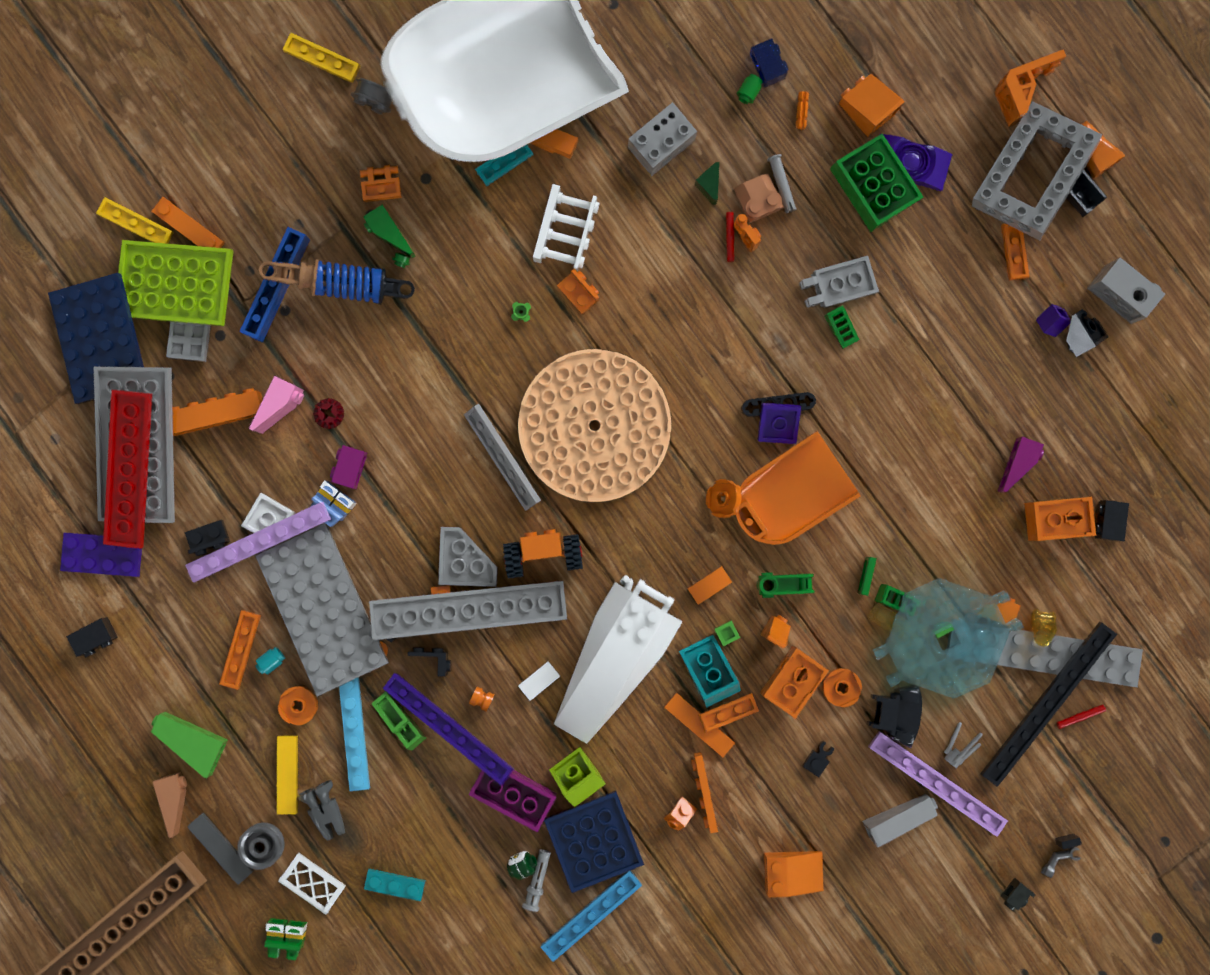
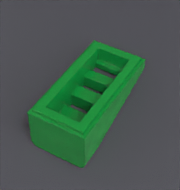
M843 305L824 316L842 349L859 341V337ZM840 314L841 317L834 321L833 317ZM844 321L845 324L837 328L836 324ZM848 328L849 331L840 334L839 331ZM851 334L852 338L844 342L843 338Z
M881 584L875 597V602L913 617L919 598L889 585ZM895 593L896 595L894 597L893 603H891L892 597ZM901 596H903V599L899 607L898 604L900 602ZM908 599H910V603H909L908 608H907V610H906V609H905V606H906V604H907Z

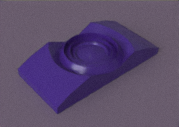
M883 134L915 184L938 191L943 190L952 158L951 153L935 146L914 143L904 137Z

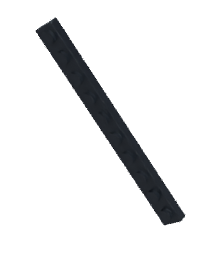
M1099 621L980 773L983 777L997 787L1000 785L1117 636V633Z

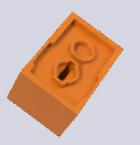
M1092 497L1024 503L1028 541L1096 536Z
M792 646L760 691V694L796 719L829 670L798 648Z

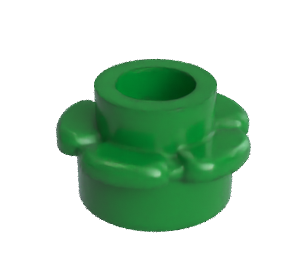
M396 252L395 256L392 257L395 260L394 264L399 267L405 268L406 265H410V257Z

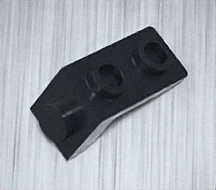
M413 647L412 651L407 652V656L438 657V676H446L448 672H451V660H448V652L443 651V648H432V651H424L423 647Z

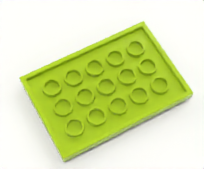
M122 240L118 273L122 275L132 318L224 326L233 250Z

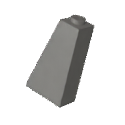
M924 794L862 822L870 840L877 847H880L938 816L935 810L938 809V806L933 797L930 798Z

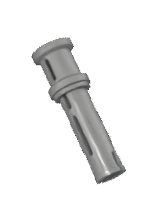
M539 849L535 873L533 874L531 885H528L526 889L528 893L522 907L529 911H539L538 904L541 895L544 893L542 885L551 852ZM541 862H542L543 865H542L540 877H538L539 870H540V866H541Z

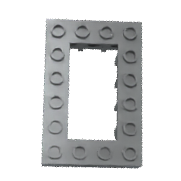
M1032 101L1028 112L1022 117L975 194L972 207L1040 241L1099 145L1102 134ZM1037 132L1045 136V139L1048 140L1049 138L1062 144L1061 147H1068L1071 150L1034 208L1004 193L1003 190L1008 178L1013 176L1019 160L1024 158L1027 147L1033 143Z

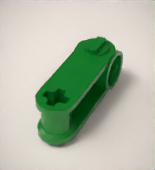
M773 572L761 573V576H758L757 589L762 598H774V595L815 593L812 589V577H814V574L773 575ZM766 580H770L772 587L766 591L763 588V583Z

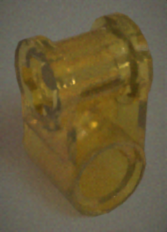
M1034 609L1031 615L1034 641L1039 646L1047 647L1057 633L1056 613L1054 611L1049 613L1041 612L1039 609Z

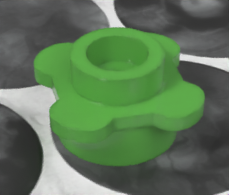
M513 303L511 318L514 321H529L531 305L529 303Z

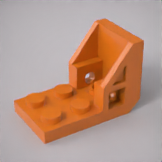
M1064 49L1009 70L998 83L994 93L1008 127L1015 125L1028 112L1036 87L1035 79L1038 75L1043 74L1047 76L1053 73L1054 69L1061 65V61L1066 57Z

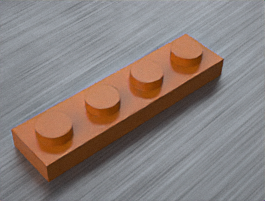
M701 752L694 753V759L691 760L693 771H697L698 778L695 779L697 790H701L702 793L699 802L701 809H705L706 816L703 817L705 829L709 828L710 833H716L718 828L703 756Z

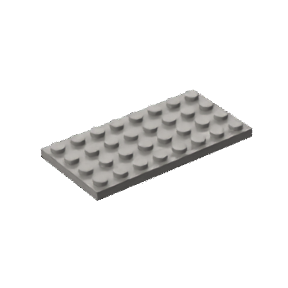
M94 367L98 521H104L111 390L152 393L145 522L174 523L172 368Z
M326 523L255 556L317 696L389 663L379 640H372L371 621Z

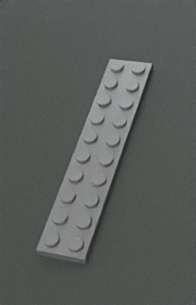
M563 581L369 601L372 640L567 620Z
M951 619L955 630L949 632L946 657L1058 675L1084 640ZM1109 644L1083 679L1138 688L1143 649Z

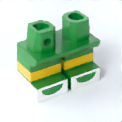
M271 918L266 923L267 937L264 946L268 947V957L278 958L280 950L285 949L287 950L286 959L296 960L301 948L304 946L307 922L293 920L288 922L285 919Z

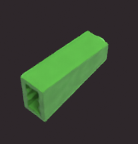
M167 712L156 715L152 721L153 729L151 733L204 778L212 776L228 739Z

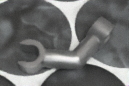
M1072 847L1067 851L1054 852L1048 863L1043 866L1041 873L1052 878L1058 860L1068 858L1075 861L1080 860V857H1073L1072 855L1073 851L1080 849Z

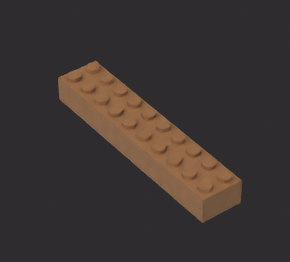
M184 851L180 852L35 975H96L202 886L207 879Z

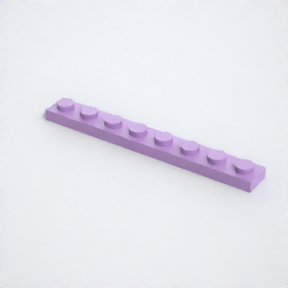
M320 502L185 566L192 582H197L331 520L324 502Z
M878 731L868 746L998 837L1008 822L1005 818L880 731Z

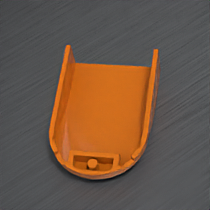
M816 431L744 480L740 486L741 504L736 518L744 532L754 540L772 545L783 544L797 538L861 495L819 432Z

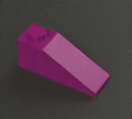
M1025 437L1016 438L998 492H1007L1042 459L1044 444Z

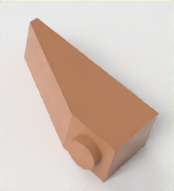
M181 772L153 781L169 838L179 833L187 787L186 778L182 776Z

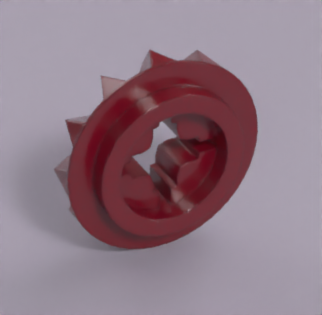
M331 398L320 400L315 405L313 412L315 422L320 427L326 429L337 427L344 418L342 405L337 400ZM331 408V413L336 417L328 416L325 419L326 414L323 413L322 409L329 410Z

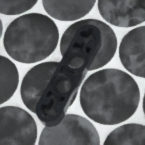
M805 392L749 399L742 404L741 411L747 417H756L761 415L759 409H754L752 413H749V410H745L748 403H751V406H758L760 401L761 409L762 403L766 401H772L774 404H783L784 399L789 398L793 401V405H797L795 397H798V401H801L807 396L808 399L812 400L809 406H806V403L799 404L801 411H805L815 406L816 398L812 393Z

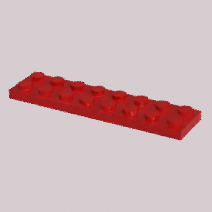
M111 390L103 545L144 548L152 393Z

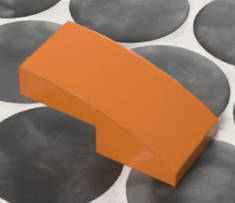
M721 566L690 586L688 591L699 605L731 584L732 581Z

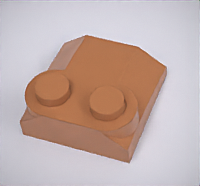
M769 174L760 175L733 189L744 215L747 216L748 224L784 208L782 197L777 192Z

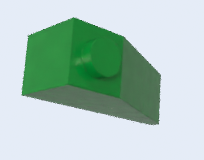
M383 205L363 216L366 221L364 226L369 234L373 232L382 241L411 258L415 257L412 249Z

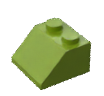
M581 747L549 769L564 797L574 807L606 784Z

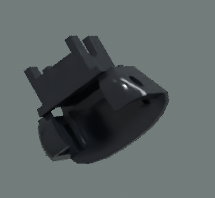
M913 684L896 688L893 693H890V696L871 694L870 698L877 701L874 721H867V725L871 726V728L885 730L890 738L911 748L919 731L922 714V696L919 686Z

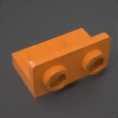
M573 269L557 287L583 315L599 301V292L593 285L589 286L585 282L587 278L580 270L577 272Z

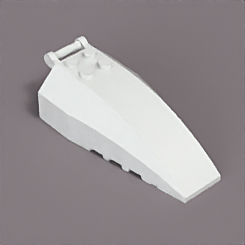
M641 579L633 592L614 582L594 617L554 725L586 744L592 739L663 656L679 629L682 621L667 613L674 602V598L666 597L646 585L645 581ZM640 591L663 603L662 609L639 597Z

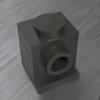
M1014 878L1001 894V897L1006 900L1004 904L1012 911L1017 909L1019 911L1020 908H1023L1028 903L1030 895L1034 898L1035 894Z

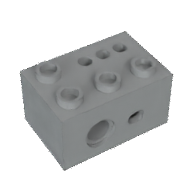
M672 102L628 138V148L650 175L653 176L695 141L697 130Z
M1121 257L1105 265L1087 287L1088 290L1130 324L1147 318L1165 295L1159 285L1151 283Z

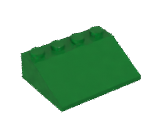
M883 133L837 160L830 168V171L870 232L884 225L924 198Z

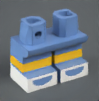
M324 481L320 486V490L311 499L314 502L310 507L324 502L331 520L325 523L333 527L338 521H343L357 503L330 482Z

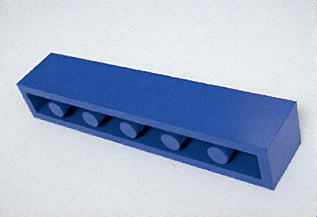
M287 227L272 262L299 265L310 239L305 234ZM269 266L265 276L273 275L274 268ZM263 279L239 332L263 343L289 284Z

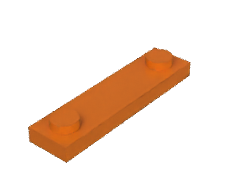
M164 197L159 200L151 211L197 246L222 248L225 244L224 241Z

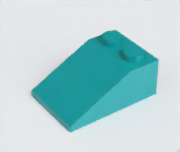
M714 635L679 651L706 708L741 691L740 683Z

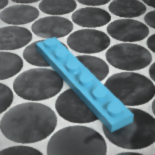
M358 677L339 686L350 791L370 789Z

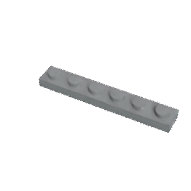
M479 404L473 406L464 414L465 418L525 511L540 502L541 499Z

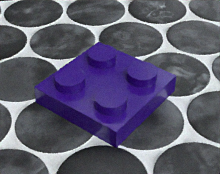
M762 403L758 442L796 444L801 406Z

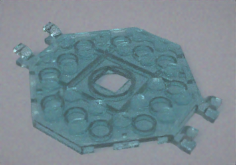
M938 578L905 593L885 645L872 649L877 660L889 653L898 672L886 676L890 687L897 685L903 680L955 699L990 683L1009 633L1024 628L1018 618L1005 623L997 604L1011 600L1008 593L1003 590L991 596L942 578ZM953 627L959 643L942 650L935 634Z

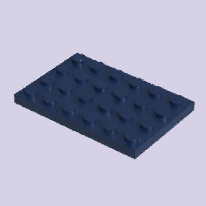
M114 273L48 293L75 404L95 400L94 367H144L121 273Z

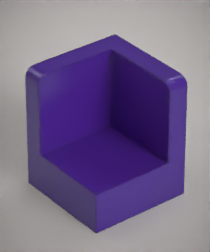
M1051 304L1036 319L1043 333L1053 337L1059 335L1071 323V319L1066 311L1054 304Z

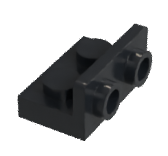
M223 520L184 532L190 547L188 553L195 554V556L206 554V550L214 548V550L225 547V543L230 542Z

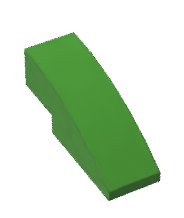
M386 691L371 703L406 749L412 751L426 739L415 722Z

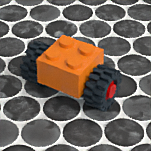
M556 529L545 530L544 535H537V532L524 533L525 537L520 538L521 548L519 542L503 544L507 578L523 577L522 563H525L527 560L557 556L566 557L568 571L583 569L582 550L578 534L563 536L565 552L562 550L561 535L556 533Z

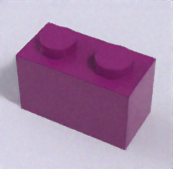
M342 445V448H339L336 454V459L338 460L336 467H333L330 473L331 482L357 489L368 453Z

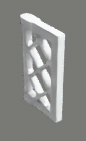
M300 853L296 855L278 881L325 915L329 913L330 908L346 887L342 882ZM300 861L308 869L297 871V864ZM312 871L323 877L324 880L313 882ZM309 872L310 883L300 885L298 874ZM295 874L296 886L287 880L290 875ZM327 882L337 887L334 893H329ZM325 883L326 894L315 896L314 885ZM311 886L313 897L303 892L300 887ZM327 897L328 903L326 906H323L316 899Z

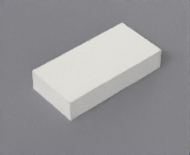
M548 661L520 683L518 687L531 701L557 680L560 675Z

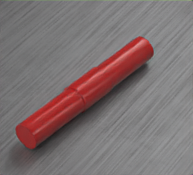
M726 212L727 262H734V212Z
M1103 704L1060 720L1056 722V725L1059 729L1106 712V708Z

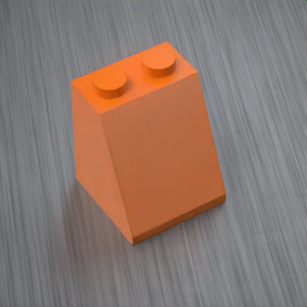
M869 74L866 78L862 76L858 79L853 89H846L841 94L842 98L839 102V105L867 137L896 115L905 102L872 74Z

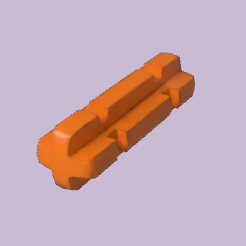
M800 91L798 94L796 128L801 130L807 126V101L809 100V93L806 91Z

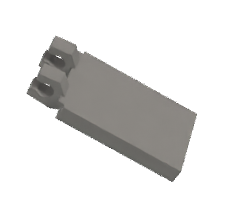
M868 256L815 270L810 278L799 282L801 290L814 286L817 294L805 300L807 308L820 304V307L827 308L879 292Z

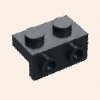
M1083 169L1066 198L1080 215L1084 217L1103 202L1107 196Z

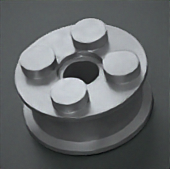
M356 79L358 82L355 92L351 93V96L354 98L353 102L361 106L366 104L372 107L371 110L378 114L391 112L389 106L392 97L386 87L367 79Z
M263 822L251 826L242 834L238 842V854L241 861L252 869L260 870L270 867L280 858L284 851L285 841L283 834L276 826L270 823ZM257 842L264 843L265 850H260L257 847Z

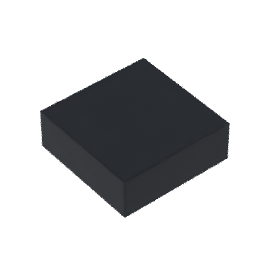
M1075 834L1055 838L1056 845L1062 849L1082 844L1080 837Z

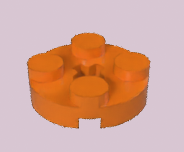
M719 479L715 481L713 487H709L706 494L707 508L711 509V514L719 518H729L732 515L738 514L741 504V487L731 480ZM724 495L726 496L725 502L721 501V497H724Z
M837 668L830 671L822 682L825 698L833 705L839 707H849L855 704L862 691L860 678L854 672L845 668ZM839 683L847 685L844 693L837 690Z
M305 686L291 687L284 691L280 697L278 712L281 718L289 724H306L313 719L318 711L316 695ZM294 701L302 702L301 711L294 709Z

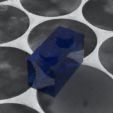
M772 38L751 47L749 53L758 75L763 81L764 88L784 80L788 73L787 63L785 60L782 61L780 48L777 43H774Z

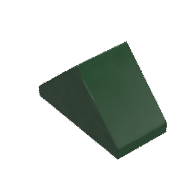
M715 162L695 181V186L714 205L718 201L720 162Z

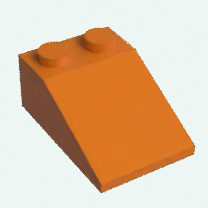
M822 851L764 853L765 892L768 898L791 897L823 891Z

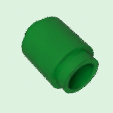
M754 74L746 77L737 92L738 100L744 104L753 103L762 88V79Z

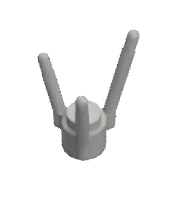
M961 722L958 723L950 743L944 751L947 754L944 759L956 769L981 746L978 743L973 747L983 735L979 733L961 752L956 748L951 750L960 731Z

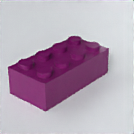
M481 770L469 795L538 832L556 799L557 793L513 770L503 785L498 784Z

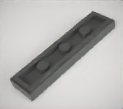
M204 812L187 826L237 885L254 871L241 861L238 851Z

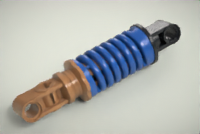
M319 259L315 260L314 265H307L306 262H301V265L298 266L290 263L266 261L259 267V273L263 279L289 285L297 284L299 289L302 290L303 288L311 289L312 296H324L326 294L328 297H332L334 293L335 298L341 296L343 299H347L349 295L350 300H354L356 297L357 301H362L364 297L365 302H369L372 299L373 303L381 305L384 296L409 299L415 291L414 285L410 281L386 278L385 268L369 269L364 267L362 272L361 266H357L355 269L353 265H349L347 270L346 264H342L340 268L338 263H334L332 268L330 262H326L323 265V262ZM266 266H271L274 268V273L271 276H265L263 269ZM402 285H408L411 288L409 295H403L400 292Z

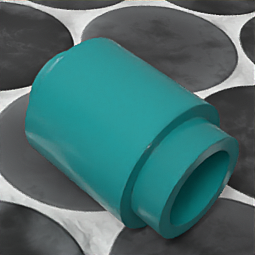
M277 647L270 648L256 659L257 664L255 667L261 674L269 675L283 663L282 661L285 659V656Z

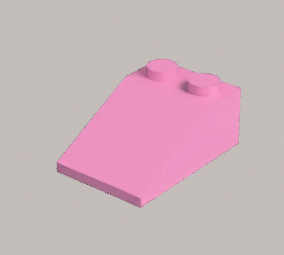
M274 376L249 429L264 433L296 408L297 404L302 402L304 390Z

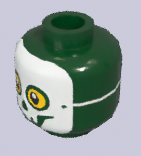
M527 851L515 854L510 857L507 863L508 873L517 880L529 877L535 873L537 860L534 855Z

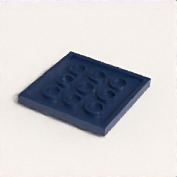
M617 791L544 819L571 893L644 865Z

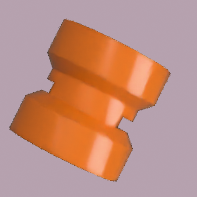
M477 686L469 704L480 706L481 710L487 712L495 694L491 692L485 693L482 688Z

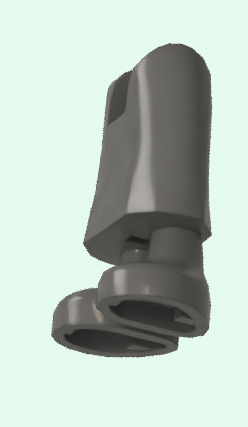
M332 780L325 781L315 789H307L298 795L299 800L310 807L307 813L327 841L333 839V832L329 825L331 822L339 836L345 833L343 819L336 798H329V792L333 787ZM316 795L318 796V798H319L320 801H321L320 804H318V802H317V800H316Z

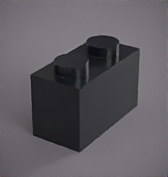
M1109 500L1099 501V504L1096 506L1097 523H1095V539L1125 541L1129 503Z
M108 617L100 618L66 636L76 657L84 656L85 658L95 654V649L99 647L104 649L112 645V641L118 638Z

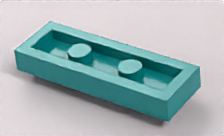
M525 145L502 157L488 160L475 170L487 187L533 156V152L528 145Z
M368 869L364 890L421 901L426 880Z

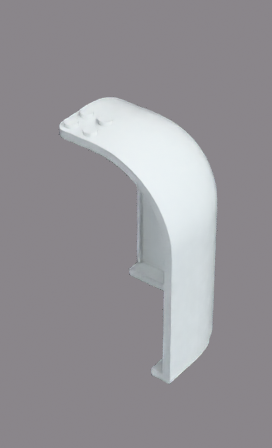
M441 0L414 16L396 32L387 44L381 62L383 73L387 79L384 84L401 117L408 119L414 132L429 148L445 157L460 161L477 162L502 157L629 92L623 74L610 60L601 45L596 44L593 38L595 35L588 21H585L581 12L578 11L582 9L578 0Z

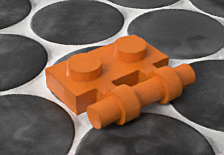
M384 165L382 168L367 167L366 170H360L361 178L368 177V181L361 182L364 202L402 198L399 177L392 178V174L399 173L398 166ZM385 175V179L375 180V176Z
M740 214L734 222V228L751 253L759 246L761 234L755 227L748 226L746 215Z

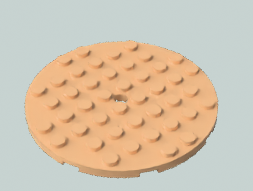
M587 349L572 352L556 359L546 368L542 369L534 378L521 403L518 433L521 448L528 464L547 486L575 500L603 502L621 498L632 493L646 483L656 472L668 449L671 434V416L662 388L645 367L628 356L617 352ZM593 420L600 423V428L597 431H592L589 428V424Z

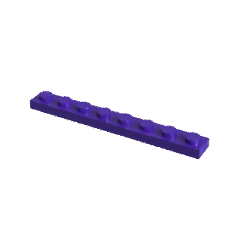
M394 673L383 687L387 693L498 784L503 785L513 772V767L397 673Z

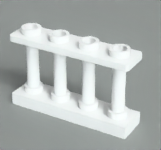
M553 184L535 247L533 261L541 263L542 258L546 259L548 257L574 264V269L578 272L579 268H583L585 257H582L584 250L588 249L590 239L587 238L588 232L593 231L595 221L592 220L594 213L597 214L600 203L597 202V196L594 195L592 202L565 196L560 192V186ZM562 202L588 209L587 220L558 213L556 211L557 203L561 204ZM560 221L584 228L582 239L554 232L553 229H550L552 222ZM554 239L579 246L577 257L548 250V247H545L547 240Z

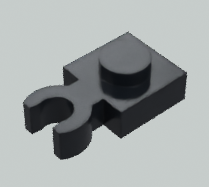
M824 741L819 743V751L815 752L812 750L802 765L817 777L821 776L830 762L826 759V756L834 752L832 746L828 751L823 750L826 744Z

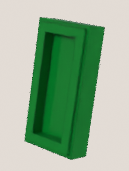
M865 557L858 594L869 595L877 558Z

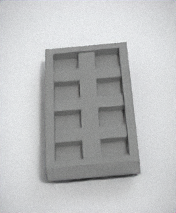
M170 322L166 357L206 362L211 325Z

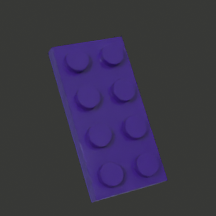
M64 533L60 571L140 577L142 548L103 545L104 535Z

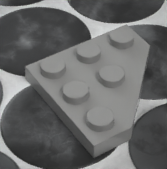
M441 527L438 585L496 587L498 567L462 528Z

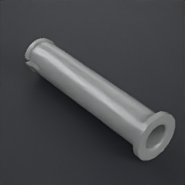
M777 154L769 157L767 161L771 164L779 194L782 197L785 213H789V211L793 212L797 208L795 207L781 161L782 155Z

